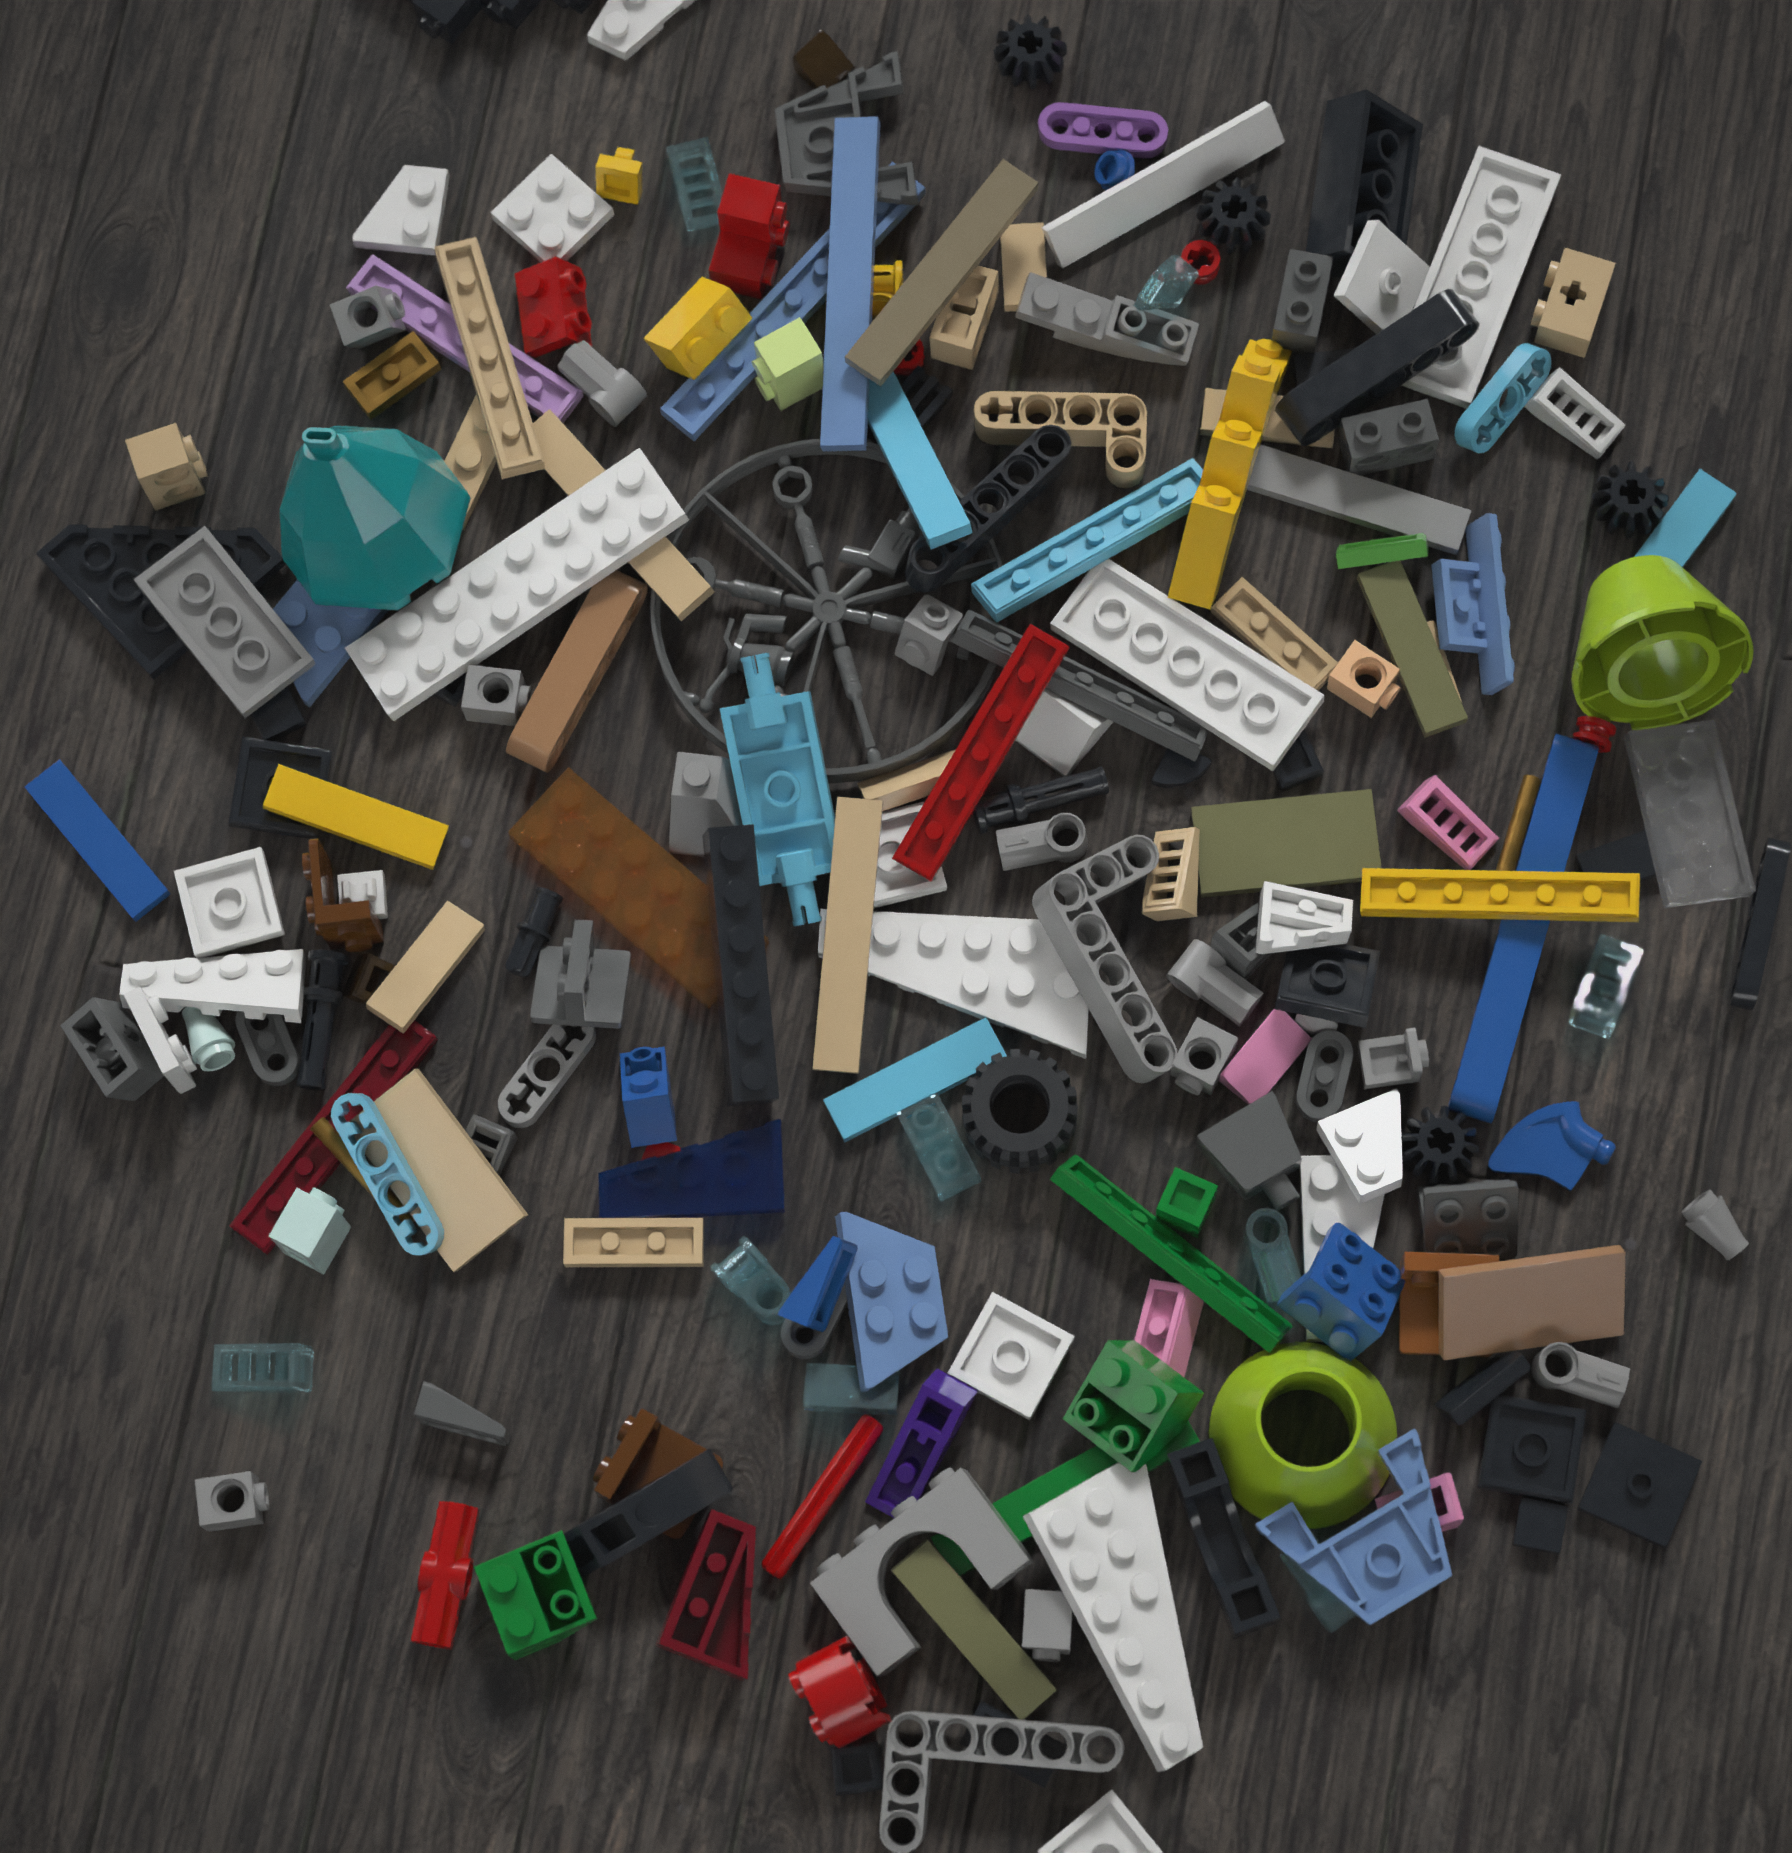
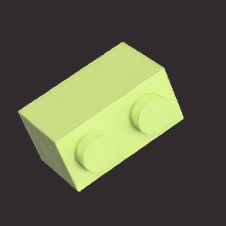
M800 317L754 342L756 359L752 361V365L758 375L755 377V382L765 400L769 401L773 398L780 411L823 388L824 363L822 352Z

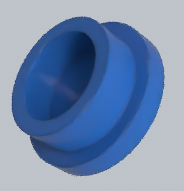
M1117 149L1106 151L1100 156L1095 166V178L1104 190H1108L1134 175L1135 163L1132 155L1127 151Z

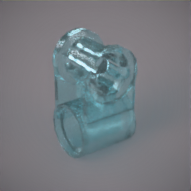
M743 1236L738 1240L740 1246L720 1264L714 1262L709 1268L719 1281L736 1298L738 1297L760 1321L770 1325L781 1324L785 1318L779 1316L778 1313L791 1294L789 1287L771 1267L762 1253ZM775 1290L783 1294L782 1302L776 1308L768 1310L759 1306L760 1298L767 1291Z

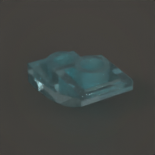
M938 1093L896 1113L940 1202L982 1182L980 1174L963 1145L957 1128Z

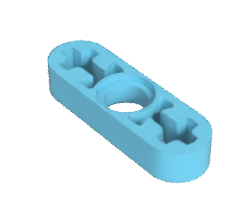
M1523 343L1511 353L1459 418L1455 428V440L1459 446L1477 453H1484L1494 445L1548 377L1551 369V356L1547 350ZM1505 389H1507L1506 399L1499 408L1500 398Z

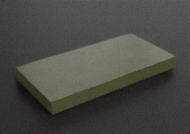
M1372 789L1191 807L1192 826L1200 829L1198 878L1201 898L1261 892L1264 881L1295 888L1362 882V868H1382Z

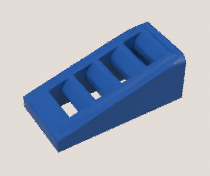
M833 1236L787 1298L778 1315L803 1326L824 1332L858 1250V1245Z

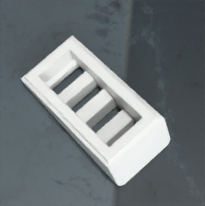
M1560 367L1546 378L1524 406L1539 420L1596 459L1602 456L1626 426ZM1556 391L1561 397L1553 405L1548 399ZM1569 402H1572L1576 407L1567 417L1562 410ZM1586 412L1591 417L1580 428L1575 423ZM1600 422L1606 427L1594 440L1589 434Z

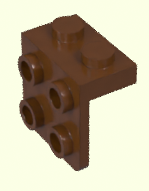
M310 839L308 842L309 853H302V865L305 880H310L313 896L306 897V910L309 923H314L316 935L323 936L330 950L345 948L349 952H363L372 949V944L384 943L383 926L369 900L335 904L331 861L319 839Z
M641 1408L636 1418L629 1415L620 1428L616 1439L621 1444L613 1458L605 1456L593 1476V1481L598 1483L594 1491L599 1498L613 1505L707 1449L666 1427L657 1416ZM713 1453L720 1467L723 1470V1460L720 1456ZM698 1512L664 1531L663 1534L674 1540L682 1539Z

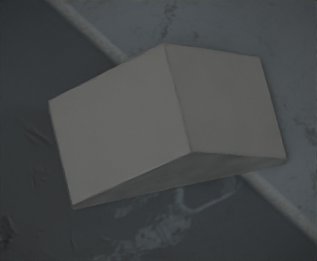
M1256 903L1217 930L1211 940V947L1226 961V966L1246 981L1272 954L1255 953L1259 903Z

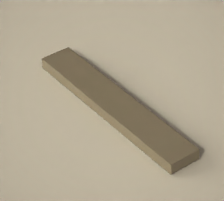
M1003 159L845 355V363L881 387L1038 191L1039 182Z

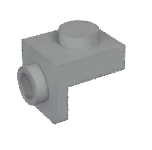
M924 595L904 620L894 655L933 676L941 666L950 636L961 623L962 613L930 595Z
M1416 1028L1406 1029L1404 1035L1358 1041L1357 1047L1364 1089L1419 1082L1423 1073L1422 1068L1429 1067L1427 1044L1425 1039H1417Z

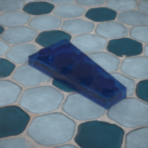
M781 1119L767 1122L765 1126L748 1131L741 1130L724 1135V1138L701 1145L697 1143L680 1148L681 1151L658 1158L654 1156L598 1173L600 1218H688L785 1213Z

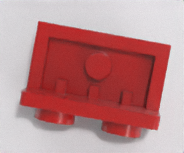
M555 256L515 273L525 354L536 358L566 345L580 343L583 340L592 347L590 333L592 322L588 314L585 295L587 284L580 267Z

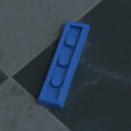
M60 759L25 786L29 794L135 922L171 895Z

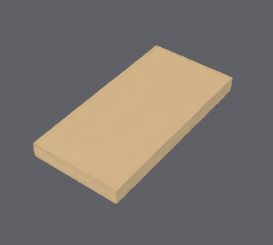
M419 1069L411 1071L374 1101L442 1223L444 1240L437 1251L453 1272L460 1270L528 1216L527 1212ZM364 1110L349 1121H356L363 1132L362 1134H357L354 1136L356 1141H358L360 1138L367 1134L376 1133V1128L374 1126L369 1129H364L363 1125L361 1124L359 1120V1115L362 1112H364ZM377 1140L368 1144L365 1150L366 1156L375 1167L382 1166L388 1158L386 1146ZM394 1181L389 1187L405 1206L410 1199L409 1187L402 1181ZM418 1206L409 1213L413 1217L414 1214L421 1213V1209ZM429 1226L420 1227L426 1236L431 1233Z

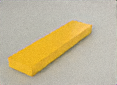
M278 764L263 803V809L431 870L434 869L449 829V825Z

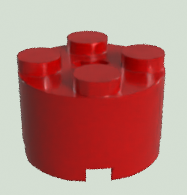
M845 1636L796 1662V1670L788 1673L790 1682L800 1699L806 1697L815 1713L809 1716V1721L820 1742L827 1740L830 1746L834 1744L837 1748H842L891 1722L889 1714L879 1711L885 1708L887 1704L865 1658L855 1662L850 1652L856 1646L849 1636Z

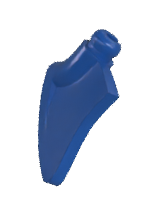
M1561 1102L1538 1109L1518 1122L1498 1144L1488 1161V1167L1495 1173L1527 1174L1547 1178L1571 1192L1591 1160L1594 1159L1602 1165L1608 1164L1616 1146L1614 1142L1603 1139L1604 1135L1596 1131L1583 1121L1579 1102Z

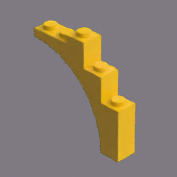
M1250 339L1243 355L1238 356L1231 371L1220 418L1211 436L1200 484L1190 505L1167 598L1206 609H1211L1216 598L1255 460L1292 353L1291 350L1282 348L1279 343L1273 340L1259 339L1255 341Z

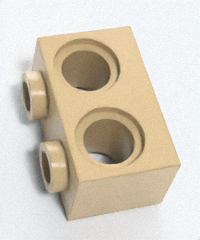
M978 265L939 313L929 337L932 359L973 370L999 293L998 271Z
M176 423L125 440L137 478L155 511L206 494L201 478L207 477L208 474L201 454L197 451L192 436L183 437Z

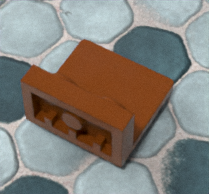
M1404 1252L1400 1260V1276L1405 1280V1284L1399 1296V1352L1401 1354L1441 1356L1439 1354V1270L1498 1262L1499 1255ZM1485 1354V1355H1478V1356H1471V1357H1491L1492 1354Z

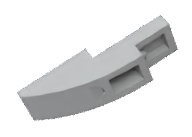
M1031 272L1026 278L1015 318L1054 331L1052 338L1120 357L1182 366L1188 364L1199 323L1119 295H1116L1112 301Z

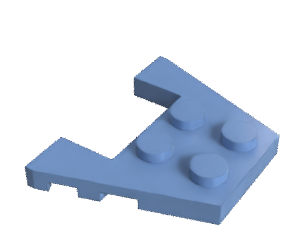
M1415 1428L1377 1451L1402 1492L1400 1497L1321 1544L1317 1543L1293 1502L1255 1524L1257 1530L1368 1626H1371L1452 1576L1439 1518L1436 1514L1430 1489L1428 1472L1425 1468L1420 1447L1421 1443Z

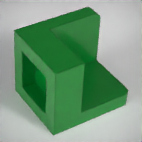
M1175 1167L1156 1208V1217L1164 1224L1198 1238L1216 1199L1218 1185Z

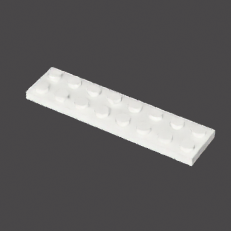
M638 448L348 645L345 649L388 716L395 721L466 673L468 665L476 666L663 537L685 524L689 519L641 449Z

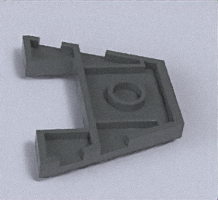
M898 51L883 56L882 63L867 70H864L862 66L848 73V79L828 89L823 85L775 108L783 183L786 192L831 196L835 118L862 117L861 101L904 94ZM912 162L878 168L877 202L904 205L919 204L915 170Z

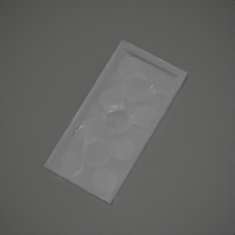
M1715 720L1628 731L1624 736L1663 907L1671 908L1751 896L1756 890Z

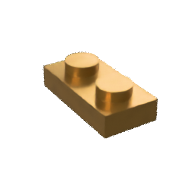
M412 331L345 379L343 384L369 419L372 420L440 371L441 367L436 358L415 332Z

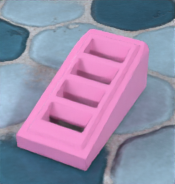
M1436 775L1426 779L1397 810L1412 826L1465 870H1471L1500 839ZM1432 797L1437 802L1425 813L1420 807ZM1444 809L1448 810L1451 814L1438 826L1434 820ZM1458 821H1461L1465 825L1464 828L1451 839L1447 833ZM1474 832L1480 838L1465 853L1460 846Z

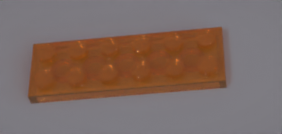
M568 767L508 831L509 837L709 1009L717 1001L707 885ZM764 935L766 947L769 944V939Z

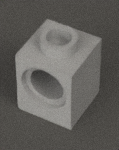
M376 285L330 304L344 346L361 349L406 330L402 320L405 317L403 303L399 296L392 292V289ZM375 305L378 317L376 322L369 327L366 322V313L371 306Z
M468 665L461 705L462 711L467 721L516 726L531 698V686H526L521 670ZM497 689L509 691L508 697L501 703L495 704L487 701L488 696Z
M1197 1017L1171 1064L1173 1067L1171 1068L1170 1075L1177 1078L1175 1083L1180 1088L1194 1095H1199L1203 1091L1211 1096L1219 1082L1220 1074L1226 1068L1236 1050L1238 1038ZM1204 1051L1213 1057L1215 1063L1212 1067L1201 1070L1195 1068L1190 1063L1189 1058L1195 1052Z
M251 1471L195 1479L199 1526L206 1531L211 1532L264 1524L262 1511L269 1510L268 1489L266 1483H259V1477ZM236 1489L243 1490L245 1500L242 1507L235 1512H226L223 1505L226 1495Z
M1026 1589L1022 1650L1024 1652H1032V1660L1059 1662L1060 1654H1070L1072 1609L1062 1591Z

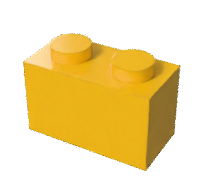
M701 277L643 339L667 369L695 380L750 322L752 316L729 287Z

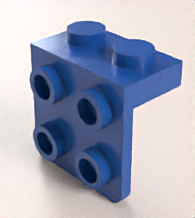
M1335 1223L1328 1229L1310 1270L1282 1293L1277 1306L1340 1356L1352 1361L1383 1335L1404 1287L1405 1280L1401 1278L1400 1270L1392 1262L1384 1258L1343 1224Z

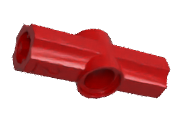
M439 1501L430 1549L425 1551L419 1570L418 1592L421 1593L411 1636V1642L452 1650L459 1622L462 1600H466L472 1581L474 1560L471 1558L480 1514V1509L477 1507L450 1501Z

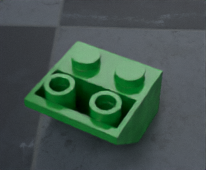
M1108 1340L1064 1415L1063 1420L1129 1471L1137 1472L1182 1432L1204 1392L1135 1340Z
M562 1530L474 1566L507 1655L514 1661L556 1644L597 1620Z

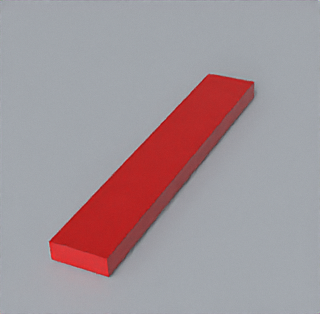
M1032 624L1028 626L893 855L892 859L928 881H933L1070 649L1067 644Z

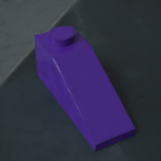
M937 1368L922 1384L865 1503L893 1517L891 1511L907 1498L914 1496L917 1501L921 1499L929 1485L928 1483L932 1480L955 1438L978 1390Z

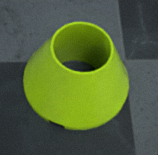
M1657 555L1629 558L1606 569L1597 577L1589 590L1572 671V690L1577 704L1589 717H1597L1608 722L1630 723L1632 730L1657 729L1675 725L1709 711L1734 692L1733 682L1742 671L1743 673H1748L1751 667L1754 653L1753 642L1745 623L1677 562Z
M1291 1342L1277 1345L1270 1353L1266 1350L1256 1353L1230 1374L1222 1385L1212 1408L1209 1439L1212 1438L1229 1481L1233 1499L1245 1510L1263 1520L1293 1502L1307 1527L1320 1529L1336 1525L1351 1518L1376 1497L1390 1474L1377 1451L1397 1439V1427L1394 1412L1385 1390L1371 1371L1355 1358L1350 1361L1340 1356L1327 1345L1311 1342ZM1310 1390L1320 1393L1332 1400L1344 1414L1349 1429L1348 1449L1339 1458L1326 1465L1302 1467L1291 1464L1279 1457L1271 1449L1264 1437L1261 1426V1413L1274 1398L1285 1392Z

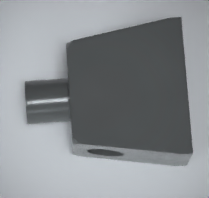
M1273 1091L1197 1135L1196 1146L1199 1151L1244 1200L1264 1191L1275 1210L1279 1211L1300 1197L1289 1180L1288 1175L1300 1168L1302 1158Z

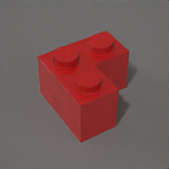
M729 173L717 211L720 233L709 267L710 280L729 287L733 293L762 299L766 285L773 286L778 270V260H774L778 246H785L790 228V221L785 220L787 203L782 202L780 185Z

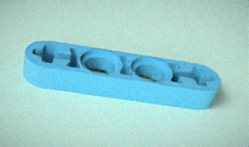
M348 1093L340 1096L334 1102L331 1109L333 1124L400 1245L406 1252L412 1255L421 1256L435 1252L444 1240L442 1223L376 1104L369 1096L363 1093ZM350 1103L352 1106L361 1105L364 1110L359 1115L361 1124L364 1129L374 1126L376 1133L367 1134L356 1141L354 1136L363 1132L356 1121H346L345 1115L350 1112L347 1104ZM375 1140L382 1142L388 1151V1158L380 1167L370 1165L365 1157V1150L368 1144ZM394 1181H402L409 1187L410 1199L403 1207L392 1205L388 1199V1188ZM419 1206L421 1213L414 1214L413 1217L420 1227L429 1226L431 1233L426 1236L427 1245L423 1242H413L411 1236L417 1232L415 1225L411 1219L401 1222L399 1215L412 1212Z

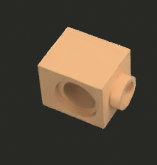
M1354 640L1330 673L1327 689L1372 718L1380 706L1387 710L1399 693L1401 687L1396 683L1400 669ZM1368 674L1376 678L1379 684L1374 688L1366 689L1359 686L1355 678Z

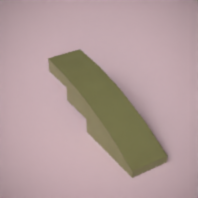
M927 1538L891 1569L1019 1720H1024L1057 1690Z

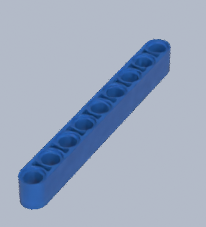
M1555 733L1515 871H1565L1597 758L1598 745ZM1501 919L1448 1104L1450 1112L1464 1113L1468 1117L1492 1124L1550 920Z

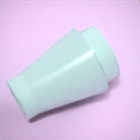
M185 1007L182 1011V1016L186 1024L193 1062L199 1064L203 1071H215L231 1063L235 1058L233 1050L235 1042L217 1018L213 1015H202L201 1010L196 1007Z

